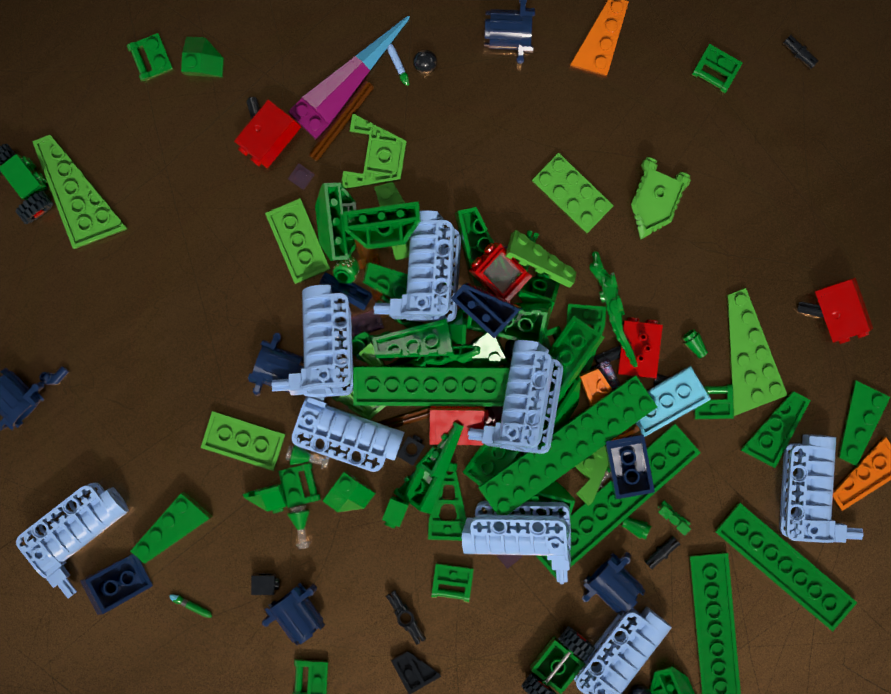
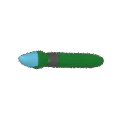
M170 594V599L175 604H181L183 607L203 617H212L208 610L183 599L180 595Z

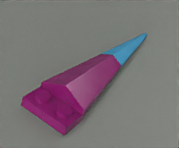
M410 16L405 17L305 94L288 111L315 140L331 125L387 47L408 22Z

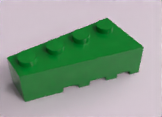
M477 207L455 212V217L461 235L470 283L477 287L482 286V284L469 272L472 267L471 264L478 257L481 258L485 253V248L489 244L494 243ZM500 255L483 272L492 283L512 278Z
M514 303L523 307V309L498 336L515 341L528 340L543 344L552 303ZM468 316L466 329L486 333L476 321Z
M184 491L174 500L130 552L145 564L213 516Z

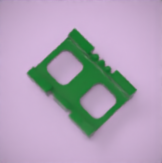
M663 500L658 506L660 509L658 513L666 520L669 519L673 525L677 526L676 529L685 536L691 530L689 527L691 523L685 517H680V514L675 512L674 509L672 510L673 507Z

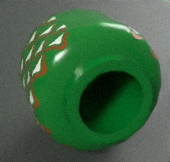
M352 256L350 259L337 260L333 268V275L338 282L350 284L355 281L360 271V264Z

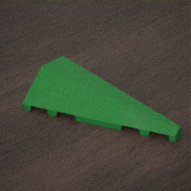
M453 423L454 427L451 431L441 437L442 441L430 449L415 466L416 470L413 474L407 476L404 479L405 483L393 492L400 499L409 502L421 512L431 514L464 427L459 423Z

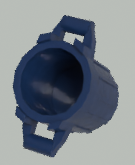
M519 0L520 10L491 9V11H486V15L491 16L490 19H485V39L490 40L489 43L484 42V47L492 49H518L516 60L519 64L524 62L523 52L533 53L531 36L532 16H535V8H526L527 0Z
M279 333L273 335L272 342L262 340L260 344L262 348L257 357L253 372L248 376L249 382L256 384L253 388L255 396H260L263 384L272 387V380L289 379V374L301 373V369H304V366H301L302 363L304 364L302 356L277 348L278 343L281 341Z
M5 368L0 371L3 376H0V415L3 417L0 421V431L7 427L11 430L14 429V426L16 428L20 427L23 424L22 421L39 405L40 401L43 402L45 400L39 394L40 390L44 388L43 382L33 384L30 389L12 371Z
M628 552L620 559L614 553L610 554L611 557L591 577L588 575L585 578L583 586L587 590L584 591L582 596L584 602H588L592 596L597 594L620 616H622V612L626 614L638 603L636 601L637 595L640 593L643 596L645 589L624 568L631 560V554Z
M299 583L297 584L298 587H295L277 602L274 600L268 605L269 609H264L268 616L262 621V625L267 627L276 620L296 646L307 641L318 628L321 630L325 626L322 616L308 599V596H312L317 591L316 585H311L305 590L303 585Z

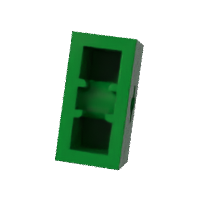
M392 495L382 518L385 521L384 524L391 528L400 527L409 502H405L399 497Z

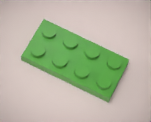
M560 153L532 180L586 234L614 206Z
M301 198L265 213L295 284L330 270Z
M212 411L201 448L274 471L286 434Z

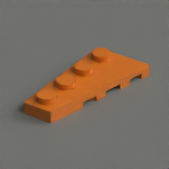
M607 1L570 66L603 76L608 75L629 1Z
M597 367L579 374L590 407L613 391ZM633 424L613 440L625 438L639 432L640 429L636 424Z
M884 437L833 491V499L841 511L891 480V443L887 437Z

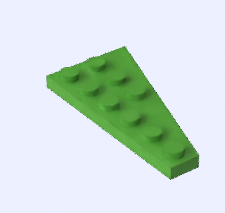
M52 135L32 141L73 249L128 229Z
M746 288L727 295L734 416L787 396Z

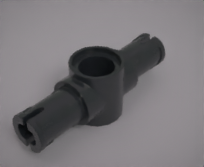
M396 590L392 591L391 594H387L385 597L394 609L393 612L397 617L398 624L405 631L409 632L416 645L420 644L421 641L423 642L426 637L417 625L418 621L413 610L402 602ZM403 613H408L411 616V620L404 622L400 616Z

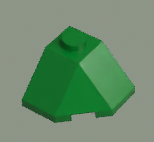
M186 36L182 51L181 72L184 75L223 77L224 58L205 37Z
M545 272L542 274L537 273L535 277L530 278L517 294L523 303H552V312L560 283L550 279Z
M460 308L455 319L448 322L452 344H466L467 313Z
M345 470L323 499V502L336 512L364 509L376 493Z
M281 483L243 494L246 500L267 512L272 511L273 514L284 511L283 507L287 506Z

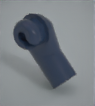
M61 366L56 373L42 372L39 379L46 385H57L69 371L64 366Z

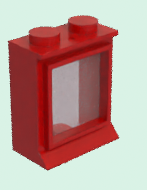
M491 243L485 248V253L482 257H478L472 262L469 272L488 292L511 301L530 280L532 275L514 258L509 259L505 257L507 250L501 243Z

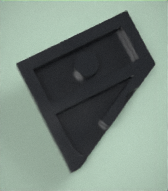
M408 651L390 660L408 694H412L441 677L438 672Z

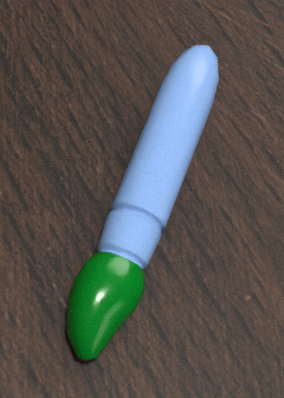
M390 43L387 50L400 74V80L404 85L409 86L408 74L405 72L396 49Z

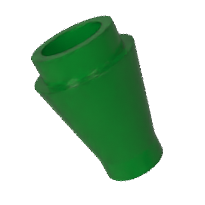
M695 329L690 330L682 337L683 343L699 359L708 354L700 333L696 332Z
M629 517L622 524V527L626 528L637 538L646 540L652 527L648 522Z

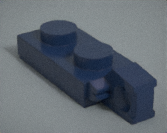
M327 272L324 273L319 282L320 285H330L332 293L346 295L349 303L362 310H365L373 296L371 292L353 282L350 284L338 282L334 276Z

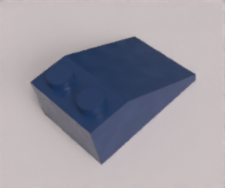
M644 435L606 441L614 499L654 493Z
M134 554L80 581L97 615L110 611L153 586L140 560Z

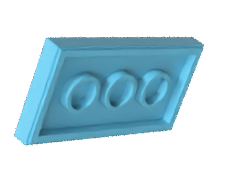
M689 366L647 390L657 408L635 424L645 437L711 400L693 368Z

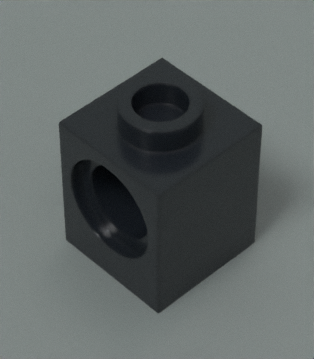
M415 434L412 437L409 435L398 452L397 457L414 465L425 447V444L422 443L423 439ZM408 444H415L417 452L414 454L408 453L406 449Z
M253 573L251 576V595H275L276 590L280 588V579L276 578V573Z

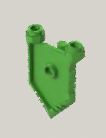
M646 157V160H643L641 164L644 176L641 178L642 181L638 185L639 189L637 188V194L631 203L640 239L652 234V231H657V228L660 229L662 226L664 227L672 222L675 215L674 212L678 207L677 204L680 202L679 199L683 195L682 192L689 186L691 181L689 179L690 175L684 172H679V175H676L675 179L656 171L658 166L656 164L657 160Z

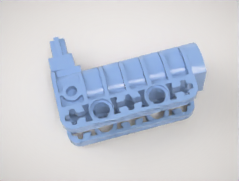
M420 211L421 222L410 236L407 292L402 294V299H390V303H375L374 314L389 315L393 319L435 322L446 319L445 314L450 310L452 314L448 315L447 320L451 322L457 315V304L451 299V290H453V295L458 291L461 235L438 211Z
M330 285L307 287L302 290L304 369H301V373L289 374V379L272 380V391H289L291 395L304 394V396L309 397L349 395L353 391L351 310L348 298L342 293H332ZM341 298L342 301L345 302V303H335V302H338V299ZM341 317H344L346 322H341ZM350 385V387H347V390H343L342 387Z
M517 340L514 342L501 423H496L495 427L484 426V430L470 428V431H468L469 440L482 441L487 446L538 454H544L549 451L563 375V365L548 354L549 350L535 341ZM554 364H555V366L558 367V370H554V373H553V367H554ZM551 382H554L555 388L552 392H549ZM549 396H550V397L553 396V399H552V398H549V404H551L552 407H551V408H548V410H547V414L550 415V418H548V417L545 416V415H546V409H547V403H548V397H549ZM547 420L549 423L548 428L543 430L544 421ZM542 440L545 443V446H542L540 449L538 445L539 443H541Z
M306 396L292 434V442L296 446L372 472L379 471L383 467L386 458L395 461L405 432L327 406L328 403L324 402L325 397ZM304 433L303 436L305 438L312 439L311 441L304 440L300 442V438H298V435ZM319 438L325 443L323 449L316 447V441ZM340 445V449L343 451H348V448H350L347 459L345 458V453L337 455L336 450H328L329 446L338 447ZM354 451H358L361 454V460L358 462L352 459ZM366 454L369 455V456L367 457V459H369V460H373L374 458H378V459H377V462L380 463V465H377V466H375V468H374V467H372V463H371V462H368V461L365 462V465H364L363 462H364L365 459H366Z
M803 434L802 444L790 443L784 451L779 529L781 534L793 541L846 543V539L862 540V528H848L847 525L835 523L832 520L836 437ZM797 468V474L793 476V471ZM795 507L794 513L791 514V509Z
M90 483L78 489L17 537L16 545L33 568L43 578H46L53 588L58 585L65 596L70 598L77 591L67 579L70 574L63 566L67 563L66 560L129 512V509L124 499L114 487L105 491L99 483ZM91 491V494H90L89 497H85V496H84V494L86 495V494H88V493ZM77 498L82 499L81 502L83 503V505H81L80 501ZM68 503H69L70 508H71L73 511H69V510H68V508H69V507L67 506ZM64 511L66 515H62L59 521H56L54 518H57ZM48 521L52 523V529L50 528V525L47 523ZM37 527H39L41 533H43L44 535L38 534L39 530L37 529ZM22 537H24V541H25V543H26V545H24V546L22 545V542H23Z
M481 501L476 506L475 517L466 519L462 531L464 554L547 556V560H552V570H556L557 582H560V584L568 582V570H570L571 522L570 508L566 503L525 502L514 510V514L497 515L495 512L492 514V507L487 501ZM482 507L487 510L486 514L481 510ZM520 508H524L525 514H521ZM538 508L545 509L547 513L539 515L536 510ZM558 509H562L563 515L559 514Z
M647 606L642 613L632 608L625 615L624 612H622V616L618 614L594 645L595 650L586 661L584 660L586 665L574 678L577 688L584 694H623L622 692L668 634L672 626ZM617 631H622L621 635L615 636ZM593 662H599L597 666H591Z

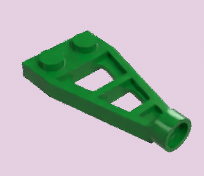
M568 304L566 325L575 316L585 324L593 326L594 330L602 335L605 327L606 307ZM596 351L593 353L591 358L583 367L582 371L587 372L591 369ZM578 374L576 380L581 382V379Z
M450 462L447 471L453 473L451 475L446 473L429 517V540L462 541V531L467 518L457 476L458 463ZM445 485L454 486V499H443L442 494ZM444 504H453L457 513L455 520L440 519V510Z

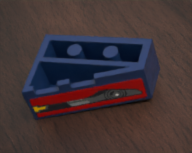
M468 282L463 284L451 298L493 338H496L523 309L519 305Z

